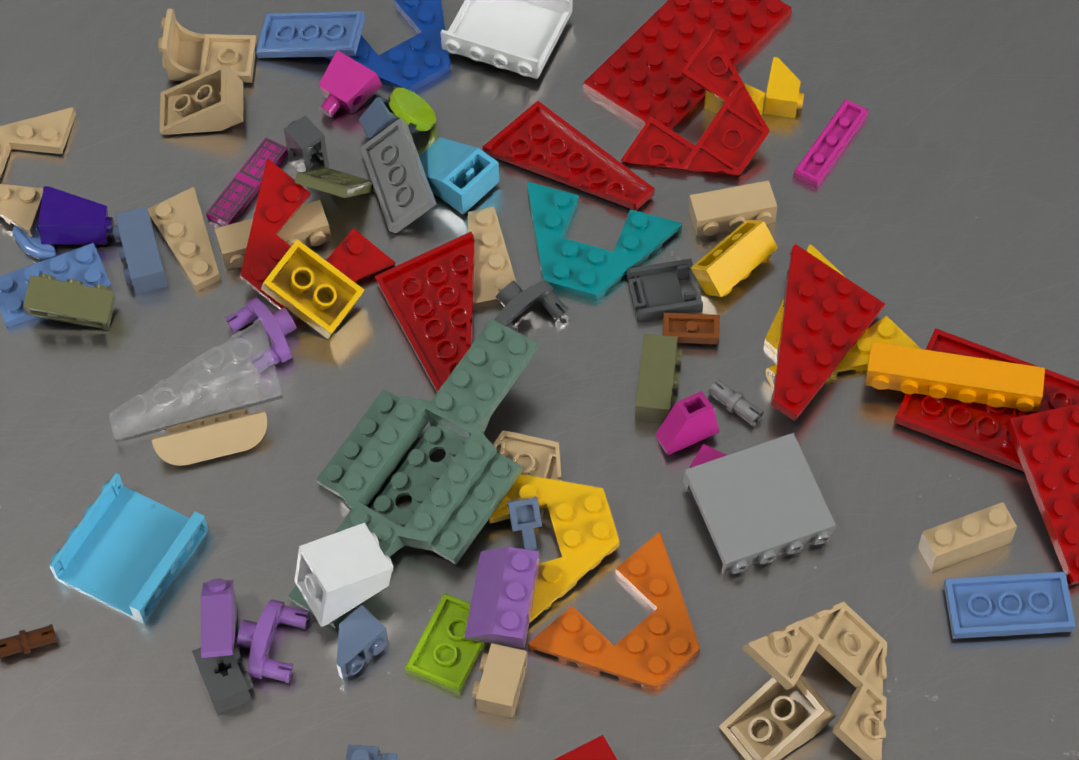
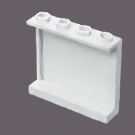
M465 0L449 30L441 31L442 49L452 54H459L475 61L494 65L500 69L519 73L522 76L538 79L573 12V0Z

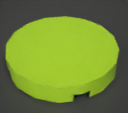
M398 87L389 95V106L398 118L406 121L408 125L410 123L417 125L415 127L416 130L428 131L436 123V115L433 109L414 92Z

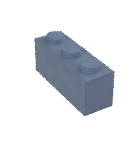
M147 206L115 214L117 225L112 227L116 242L122 241L123 246L118 247L121 262H127L128 268L123 269L127 285H133L135 294L168 287Z

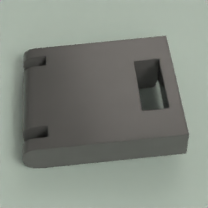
M692 259L634 267L626 271L638 321L663 318L664 313L689 314L703 311V301L698 282L691 270L693 266ZM688 278L692 291L684 292L683 299L679 280Z

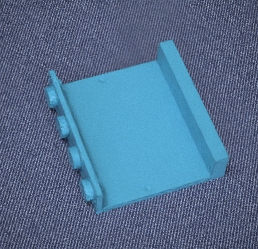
M115 473L112 479L103 485L100 496L95 503L87 507L80 524L70 531L67 542L62 549L55 552L49 566L56 580L145 624L209 528L204 515L194 511L189 518L125 487L120 474Z

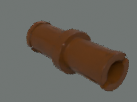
M53 624L28 632L24 629L19 631L18 635L0 639V659L20 652L28 654L31 653V649L57 643Z

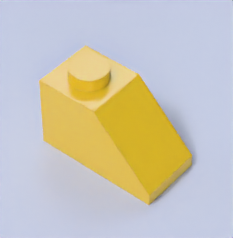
M773 57L765 97L764 114L795 119L797 108L802 109L804 93L800 92L801 81L778 57Z

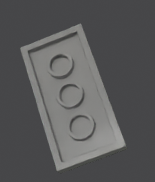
M399 118L360 147L389 231L395 234L437 205L406 121Z

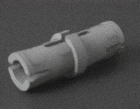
M719 379L715 380V383H712L708 390V395L725 405L727 411L736 413L752 426H755L756 422H759L764 414V411L746 400L744 394L741 392L736 393Z

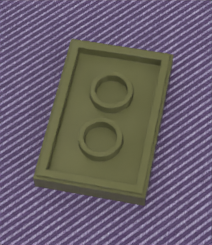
M327 167L299 172L295 179L297 184L343 198L369 193L373 190L371 180Z

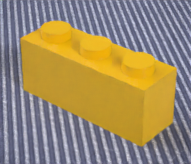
M747 219L695 263L691 270L705 295L723 297L728 295L732 291V287L740 280L748 278L754 268L769 260L770 255L778 247L764 221Z

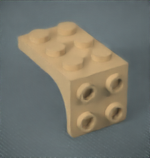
M173 8L167 9L166 17H162L161 21L163 37L158 39V51L163 53L162 67L163 70H167L169 80L188 81L226 64L243 82H252L257 47L256 35L195 33L185 29L178 23Z

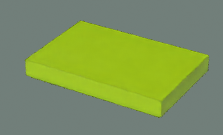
M447 593L443 594L404 668L405 673L461 695L487 644L464 638L471 603Z

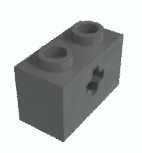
M306 115L297 121L291 122L284 128L289 161L299 172L325 167L329 168L325 136Z
M236 645L233 649V655L202 658L201 647L192 651L217 715L252 701L249 689L254 687L248 672L244 671L241 673L238 664L243 661ZM227 672L228 675L223 677L222 674Z

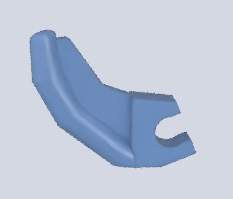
M38 219L33 237H29L26 231L14 225L13 237L26 254L39 260H47L57 256L53 246L41 244Z

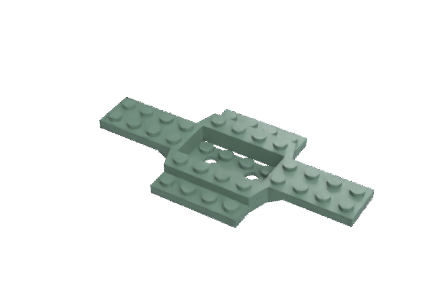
M491 319L431 401L405 396L399 398L383 389L316 479L319 485L341 497L351 509L335 533L365 523L369 531L377 536L379 547L384 555L390 557L403 546H410L433 551L450 562L457 564L523 472L520 464L497 452L493 444L484 435V432L495 409L539 350L538 343ZM428 422H430V427L426 429L424 436L421 438L419 443L408 454L407 459L402 464L397 473H395L391 477V481L386 486L381 495L375 499L373 506L368 508V504L377 494L379 489L385 483L387 478L390 476L395 467L404 457L406 452L412 446V444L423 431ZM442 449L446 452L442 461L433 462L430 460V455L434 450ZM401 496H411L412 503L409 507L405 509L397 507V500ZM296 585L288 595V598L303 609L310 610V613L313 614ZM350 611L335 619L329 625L337 629Z

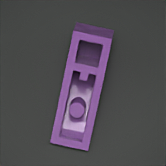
M217 578L203 583L201 593L202 658L233 655L238 613L233 580Z

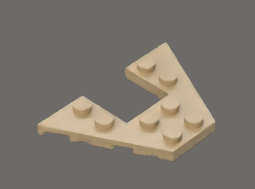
M71 107L0 126V178L11 149L62 154L76 117L75 109ZM0 184V216L8 224L16 225L26 231L29 237H33L37 219L39 220L43 188Z
M844 601L774 631L760 639L751 641L742 647L752 659L786 690L795 686L816 650L856 687L832 732L862 760H882V740L886 739V730L883 724L886 719V697L883 696V680L887 678V666L885 664L887 641Z

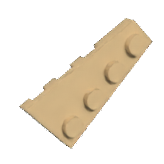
M192 187L148 208L151 222L195 291L197 292L220 281V274L195 188Z
M489 207L468 212L467 233L472 232L475 239L473 310L501 304L496 295L512 281L516 282L495 207Z

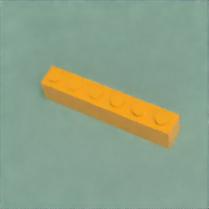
M871 342L865 386H872L879 390H898L906 394L930 395L938 399H956L964 403L976 402L988 404L991 407H1008L1022 412H1038L1043 397L1045 368Z

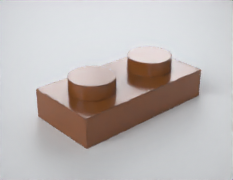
M664 313L663 335L678 337L677 343L719 344L720 315Z

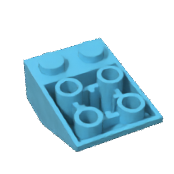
M440 137L419 156L432 192L462 214H465L500 182L499 163L477 147Z

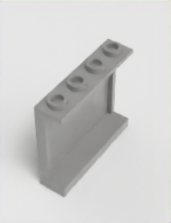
M794 433L686 469L684 472L683 483L686 490H691L723 562L721 569L723 574L731 571L733 574L740 573L753 563H768L774 560L776 555L785 552L787 554H794L802 550L804 545L813 542L815 545L822 544L831 538L836 524Z

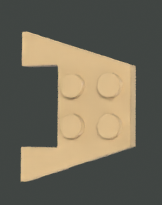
M502 430L493 443L498 453L522 466L523 472L521 474L562 481L559 442ZM543 509L541 511L542 527L553 529L548 509Z

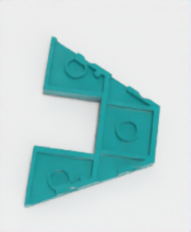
M527 182L542 279L547 280L554 290L597 301L606 293L608 288L614 287L621 281L622 276L626 274L628 269L640 266L649 258L652 252L658 251L666 240L682 230V223L630 209L614 251L564 238L579 203V195Z

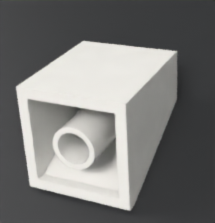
M362 523L299 546L294 581L318 623L323 627L388 587L391 573L393 572V564L390 557L384 555L380 549L375 533L370 532L366 524Z

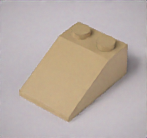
M226 64L160 92L159 132L162 135L222 131L243 122V81Z
M802 674L795 686L788 690L772 677L729 716L719 728L745 760H780L813 738L836 715Z

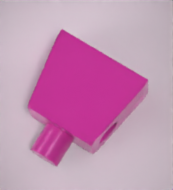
M337 50L319 83V89L326 98L320 106V110L329 117H333L340 107L349 113H355L381 88L382 83L377 73Z

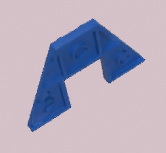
M394 0L396 9L418 34L380 55L374 51L361 35L356 56L348 57L377 73L382 85L394 87L395 89L398 87L405 88L412 92L451 72L449 52L443 50L441 45V31L445 30L441 0ZM327 56L325 58L332 60L334 56Z

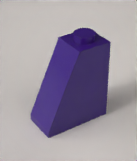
M49 186L43 187L38 223L41 244L108 243V234L113 233L112 226H114L113 217H108L106 205Z

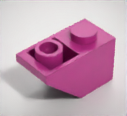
M702 391L676 402L655 434L656 439L666 454L670 455L719 433L714 407Z

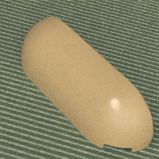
M248 408L239 409L166 428L167 434L162 436L154 435L151 440L155 452L162 460L172 465L185 466L253 448L263 439L266 433L267 417L263 409L250 414Z

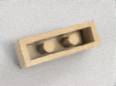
M768 180L690 195L689 214L696 237L712 236L720 232L734 231L747 219L764 221L766 225L776 222L777 203Z
M1004 502L923 531L918 549L932 573L1012 543L1017 525Z

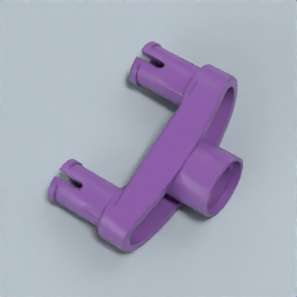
M255 297L247 302L245 307L225 317L234 333L255 320L256 322L259 321L271 339L272 347L251 358L259 374L279 362L284 363L293 358L285 335L294 331L297 327L285 307L272 314Z
M271 599L263 610L258 623L249 620L242 621L237 636V646L250 649L249 677L258 679L267 677L289 683V675H292L293 664L267 659V654L276 625L282 623L306 629L310 610L286 606L282 601Z

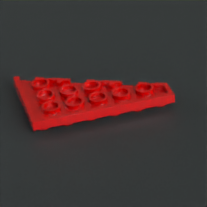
M468 232L375 276L376 283L436 392L439 391L472 346L475 239L472 232Z
M797 244L790 251V263L787 271V285L783 303V319L780 327L781 335L777 352V368L771 405L793 421L799 417L885 306V303Z

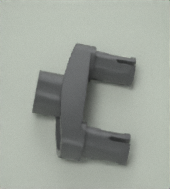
M542 280L524 291L515 281H512L496 295V298L504 308L494 320L519 333L512 325L513 320L535 302H540L554 320H557L566 313L569 308L553 292L554 288L547 280Z

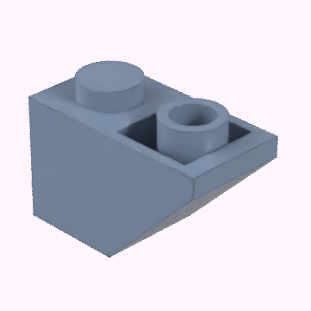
M363 605L358 607L339 624L336 664L339 676L343 680L350 674L354 675L359 672L364 662L372 655L381 653L388 642L386 627Z

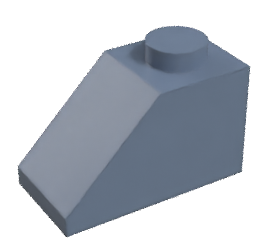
M376 97L359 118L364 128V133L370 139L399 119L390 109V100ZM413 123L408 125L410 133L416 131L415 127L417 125Z

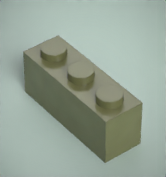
M48 274L30 275L23 308L26 315L109 330L116 297L114 291H111V288L105 285L95 284L94 287H90L74 279H67L64 282L55 280V277Z
M644 334L635 421L663 423L677 402V396H672L673 389L679 388L680 372H675V365H681L682 348H677L678 337L654 334Z

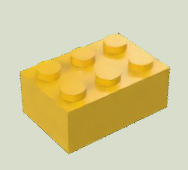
M298 239L269 274L261 287V290L326 339L331 337L365 291Z

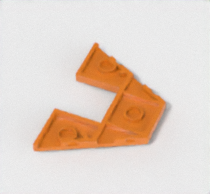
M659 532L616 568V575L654 610L647 618L617 644L613 645L581 613L571 606L528 643V649L530 651L535 649L556 656L558 660L564 662H575L579 667L598 673L602 671L617 676L619 680L628 683H638L643 688L652 691H658L700 653V646Z

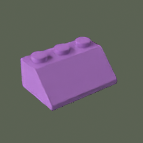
M514 547L481 551L464 637L466 640L525 649L540 566L539 551Z

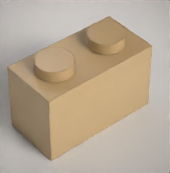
M491 643L489 653H483L480 671H483L481 681H475L472 691V698L476 699L477 711L513 719L528 664L527 651Z

